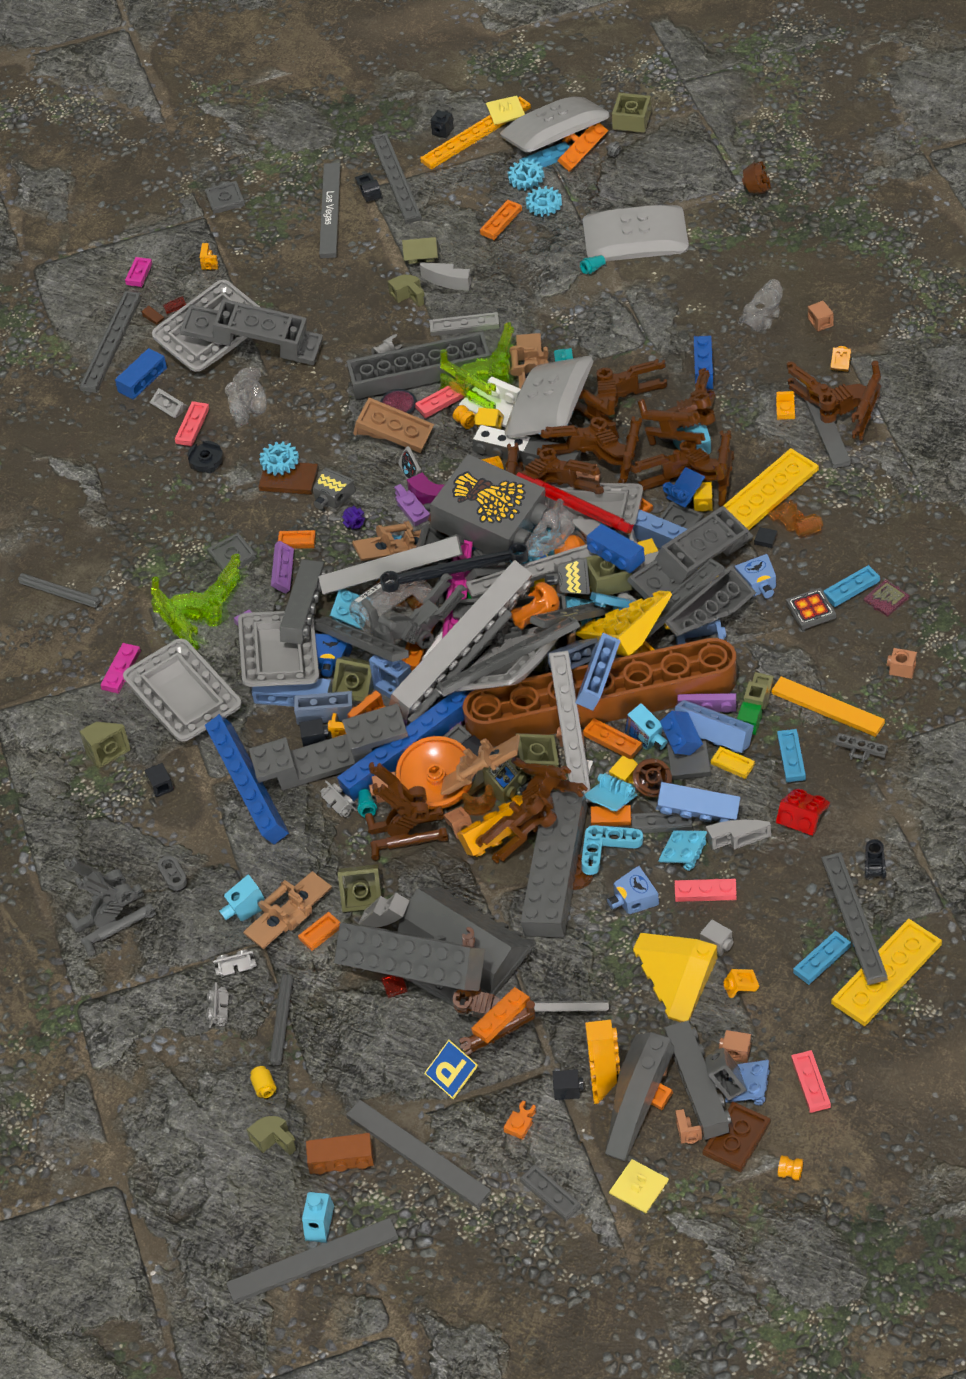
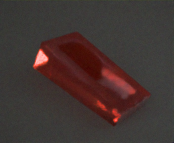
M183 296L164 304L163 307L166 314L181 309L186 305Z

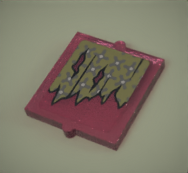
M885 580L868 594L864 601L874 607V610H878L888 617L909 599V595L899 589V586H895Z

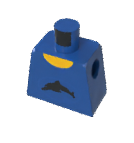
M315 634L318 669L321 670L323 676L329 677L332 675L333 670L335 671L337 658L350 656L352 645L327 634Z

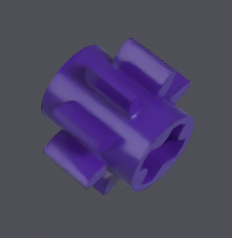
M355 506L347 508L342 516L344 519L343 524L347 528L351 527L352 530L360 528L365 520L363 517L364 512Z

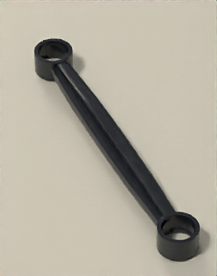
M517 542L512 544L507 551L466 558L399 575L394 571H386L380 576L381 588L383 591L391 593L397 591L401 584L437 578L445 573L450 575L509 560L512 562L516 560L519 564H522L528 560V547L524 543ZM515 552H524L523 554H520V555H515V554H514ZM388 580H394V581H395V582H393V583H385V582L388 581Z

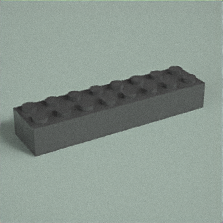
M483 331L346 361L355 399L492 370L491 357Z
M551 791L550 793L554 806L552 810L556 813L557 819L547 828L542 827L540 824L538 826L521 917L524 936L565 937L573 882L575 881L578 855L588 807L585 794L583 797H578L576 793Z
M340 922L334 963L461 990L479 991L485 949L356 923Z

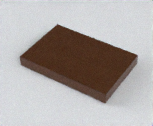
M298 463L295 464V469L290 468V473L285 471L283 475L277 473L276 476L273 472L268 474L267 470H263L258 486L259 491L312 494L319 469L318 464Z
M732 1101L728 1108L731 1117V1123L728 1124L729 1133L710 1138L702 1154L741 1173L769 1127L771 1118Z

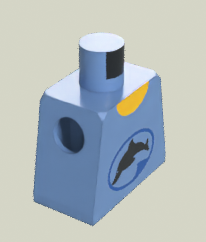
M767 554L735 565V570L756 592L754 596L762 593L765 598H769L774 594L773 589L776 587V575Z
M640 866L615 881L613 884L615 895L607 898V902L612 910L622 905L628 914L659 905L658 892Z

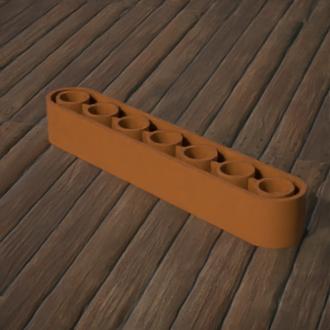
M707 638L615 658L601 698L594 710L592 711L577 704L580 727H586L593 718L603 723L627 718V715L640 703L650 712L674 708L678 704L679 694H729L737 682L736 651L734 647L723 639ZM588 665L571 669L576 699ZM552 672L525 678L511 686L474 690L467 695L463 702L466 730L480 741L486 738L493 747L514 737L516 733L551 735L556 734L558 727H560Z

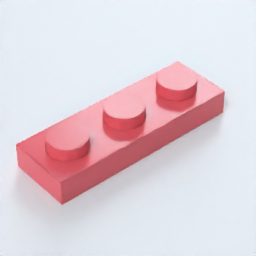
M458 380L415 403V407L424 418H427L468 395L469 390Z
M191 402L175 437L176 444L193 446L209 411V404Z
M736 879L675 880V902L737 900Z
M812 1050L791 1055V1060L809 1112L812 1113L831 1108V1103Z

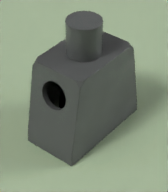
M725 1048L717 1049L705 1058L709 1077L728 1100L747 1091L739 1066ZM727 1077H731L732 1081H727Z

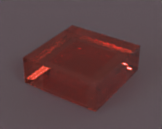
M389 975L381 978L388 998L407 992L403 977Z

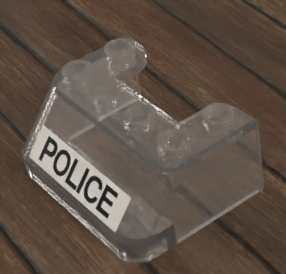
M408 570V571H405V572H401V573H398V575H399V574H403V573H407V572H411V571H413V570ZM388 580V581H386L385 583H393V582H395V581H394V580ZM426 580L401 584L397 591L389 593L382 590L381 582H379L354 599L349 605V612L363 631L373 636L368 612L362 605L364 599L370 601L372 606L377 609L378 616L380 617L412 594L423 604L424 598L433 588ZM439 599L435 602V605H436L438 608H439Z

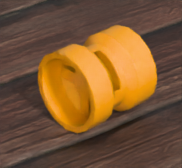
M460 405L455 409L453 419L456 422L461 423L465 429H470L475 425L474 412L469 411L465 405Z
M781 1155L778 1177L785 1178L788 1176L793 1180L800 1181L803 1159L796 1158L792 1160L788 1156Z

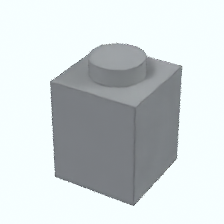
M712 919L700 933L701 941L717 945V955L722 956L725 951H729L733 945L732 931Z

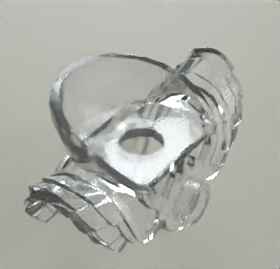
M769 280L755 294L752 301L745 305L738 325L741 326L742 323H746L756 332H759V330L765 331L771 327L772 321L780 313L779 305L783 290L778 280ZM759 303L765 305L762 309L756 308Z
M249 367L240 370L234 376L233 382H230L225 387V393L229 396L230 413L236 418L235 422L239 425L249 423L248 412L261 415L267 407L264 389L258 382L261 377V371L257 368Z
M558 499L544 513L542 520L534 528L530 538L526 541L528 556L542 557L553 549H560L564 546L567 538L574 532L575 525L572 521L575 517L562 505L564 503L562 499ZM551 524V531L548 533L546 528Z

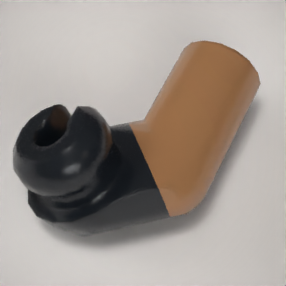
M578 621L579 628L566 634L567 645L576 641V631L582 629L581 621Z

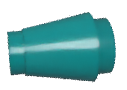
M603 255L584 258L580 262V269L584 274H592L598 268L605 265L606 260Z
M367 789L360 790L358 793V813L362 817H365L367 813L374 815L377 806L370 791Z

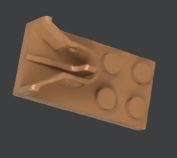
M368 398L356 421L353 434L355 436L369 435L377 439L385 438L404 447L409 446L411 450L421 453L433 430L434 424Z

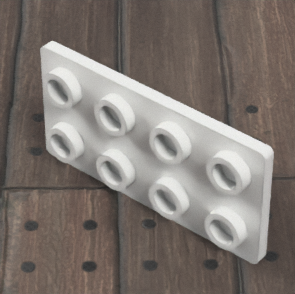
M491 376L488 380V387L477 383L459 403V406L465 405L469 411L475 414L478 412V408L499 409L504 415L502 426L506 428L512 407L521 389Z

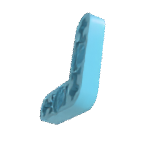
M589 826L585 831L581 861L582 871L588 875H594L599 871L602 846L633 849L641 847L643 844L642 831L634 828ZM610 835H618L619 838H618V839H611L609 836H610ZM596 848L597 851L589 852L587 849ZM589 860H593L592 866H589Z

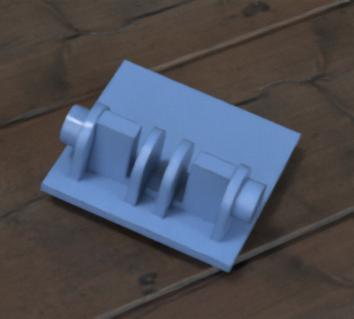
M769 1060L737 1064L747 1091L731 1100L725 1098V1102L752 1099L755 1105H762L766 1099L764 1095L768 1084Z

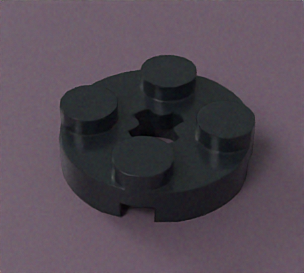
M203 441V444L193 445L187 454L190 468L200 472H215L224 459L219 444L213 441Z

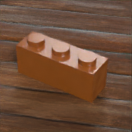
M370 1133L306 1141L307 1164L310 1174H323L330 1171L342 1172L347 1169H365L369 1166H374Z

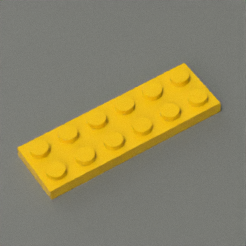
M790 448L723 506L750 530L819 470V465Z
M908 919L878 950L888 980L867 985L862 969H860L831 999V1004L863 1026H866L942 945V940Z

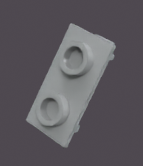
M325 781L329 786L321 790V797L329 805L337 801L332 808L341 817L349 816L351 809H354L356 812L358 811L353 806L355 802L347 794L343 796L341 794L343 790L336 783L332 785Z
M244 949L236 952L237 955L228 956V954L216 957L217 960L213 961L214 966H218V968H215L216 976L221 975V977L235 974L233 966L236 965L239 972L252 970L256 966L255 958L250 959V957H254L253 951Z
M215 982L212 990L209 989L207 993V1002H209V1007L206 1011V1019L209 1020L208 1028H211L213 1023H217L218 1026H224L227 1022L228 1008L220 1006L227 1007L229 993L225 987L218 989L217 982Z

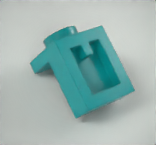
M572 348L554 350L555 362L572 359Z

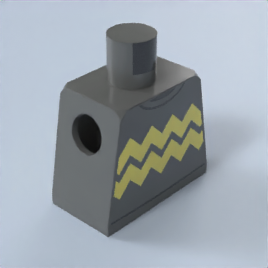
M325 467L313 487L316 499L314 505L320 510L325 505L332 508L339 507L356 492L354 479Z
M578 558L554 565V574H545V583L555 585L556 592L590 594L587 558Z

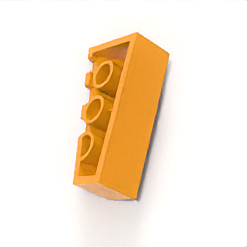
M515 795L511 798L512 802L515 801L519 806L523 803L521 795ZM511 802L503 803L498 806V812H489L483 817L484 821H475L457 833L467 855L480 856L486 852V848L490 846L495 847L501 844L502 839L508 836L510 838L516 835L507 827L488 845L483 843L482 847H479L475 843L480 835L488 831L503 816H511L513 814V810L509 807Z
M611 1020L585 1023L594 1104H599L617 1084V1075H619L620 1071L617 1029L612 1028Z

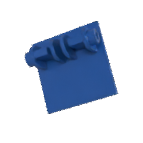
M685 467L674 485L670 482L663 484V491L668 494L666 498L686 508L696 490L701 486L705 476Z

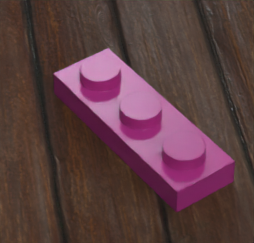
M122 643L100 685L102 690L119 694L125 683L123 673L135 664L141 652L139 646Z

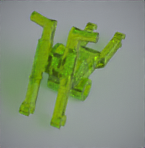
M511 322L504 324V330L498 347L492 352L489 359L485 358L483 360L481 358L479 360L477 358V362L458 367L447 361V350L442 349L440 351V368L450 373L456 379L441 373L440 389L448 385L452 390L483 408L496 409L495 402L479 395L476 391L471 390L470 387L475 386L487 395H492V391L496 392V385L488 383L491 376L509 384V348L513 346L510 339L514 333V327H511Z
M233 554L231 556V560L219 575L217 581L209 586L203 594L191 591L189 594H177L169 599L159 589V577H152L151 595L153 598L151 605L153 612L159 613V616L172 629V632L180 639L187 640L196 650H198V642L192 638V632L197 635L198 627L192 625L188 620L199 622L205 620L206 624L212 627L221 624L222 603L240 581V570L238 569L240 566V555Z

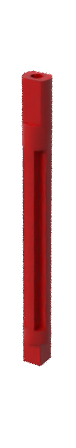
M517 473V476L544 487L546 497L618 531L621 530L631 534L634 525L626 522L625 519L538 478L534 479L524 473Z

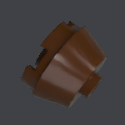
M754 161L743 170L742 182L744 187H747L749 193L765 194V191L771 188L769 176L767 177L766 166L763 161Z
M645 759L635 767L633 772V783L636 789L645 796L657 797L661 782L672 783V774L669 767L659 759Z

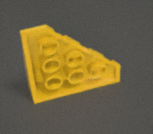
M659 590L653 593V597L645 600L641 598L629 603L628 608L622 610L615 609L606 613L605 618L598 619L597 621L592 619L583 625L582 629L576 632V635L583 639L597 638L598 641L602 633H605L620 640L616 652L617 655H634L645 641L672 593Z
M640 933L633 947V952L636 957H640L643 963L641 967L647 979L651 978L654 984L653 990L659 1002L663 1001L666 1007L665 1014L668 1019L680 1023L687 1020L690 1021L717 961V945L698 939Z

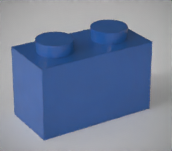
M672 710L660 721L674 754L692 755L703 745L688 712Z

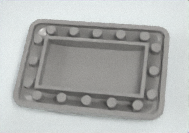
M568 97L519 117L504 128L500 135L522 151L531 152L604 121L610 117V114L607 110L586 98Z
M678 205L619 208L588 214L583 218L587 258L603 255L606 261L681 254L689 249L684 212L682 207Z
M219 280L155 327L152 331V337L190 370L198 372L223 357L247 337L234 334L231 345L228 346L180 335V329L189 305L219 310L222 299H227L257 307L260 306L229 281Z
M583 356L535 366L525 379L514 402L504 432L506 437L515 438L539 434L547 426H567L593 365L592 357Z
M549 483L625 519L626 522L633 525L637 522L643 496V486L640 484L600 483V486L604 488V493L595 494L594 492L572 488L568 484L557 485L556 483ZM545 496V505L550 506V514L542 527L572 530V519L595 520Z
M285 611L241 614L238 617L243 684L249 687L313 684L317 682L319 671L314 619H312V625H308L309 634L308 637L304 638L303 644L280 642V625Z
M524 628L521 637L504 639L501 644L494 642L472 666L547 628ZM558 639L456 691L511 686L521 682L548 655L547 653L551 651Z
M185 639L174 640L129 667L123 673L125 682L159 722L177 740L182 742L188 741L205 731V724L218 714L226 718L241 707L239 696Z

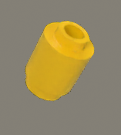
M265 1066L255 1067L250 1073V1080L256 1095L260 1098H269L276 1091L272 1075Z

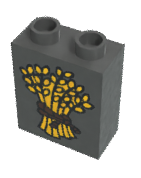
M467 454L430 504L431 528L449 536L458 534L464 540L473 542V547L488 554L509 550V547L517 542L524 543L528 547L532 539V532L530 531L535 525L542 527L550 514V506L545 505L544 487Z

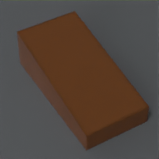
M150 306L141 311L143 317L156 325L164 320V316Z

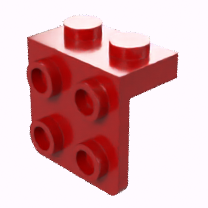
M794 789L781 800L776 823L813 836L816 832L819 815L829 807L830 802L822 796L808 794L803 789Z

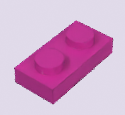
M135 257L125 279L126 285L142 287L152 266V259Z

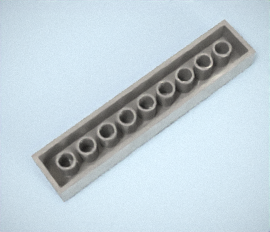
M514 560L391 694L389 706L398 703L402 718L407 721L413 712L434 691L436 685L446 678L506 610L511 611L516 606L517 599L519 597L523 598L528 593V587L532 583L530 581L532 573Z

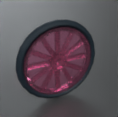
M397 389L386 393L380 402L410 414L416 408L415 403H417V399L411 392Z

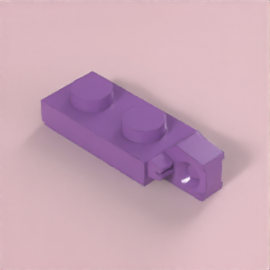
M401 484L395 486L397 505L412 524L417 526L427 521L430 513L410 490L406 491Z

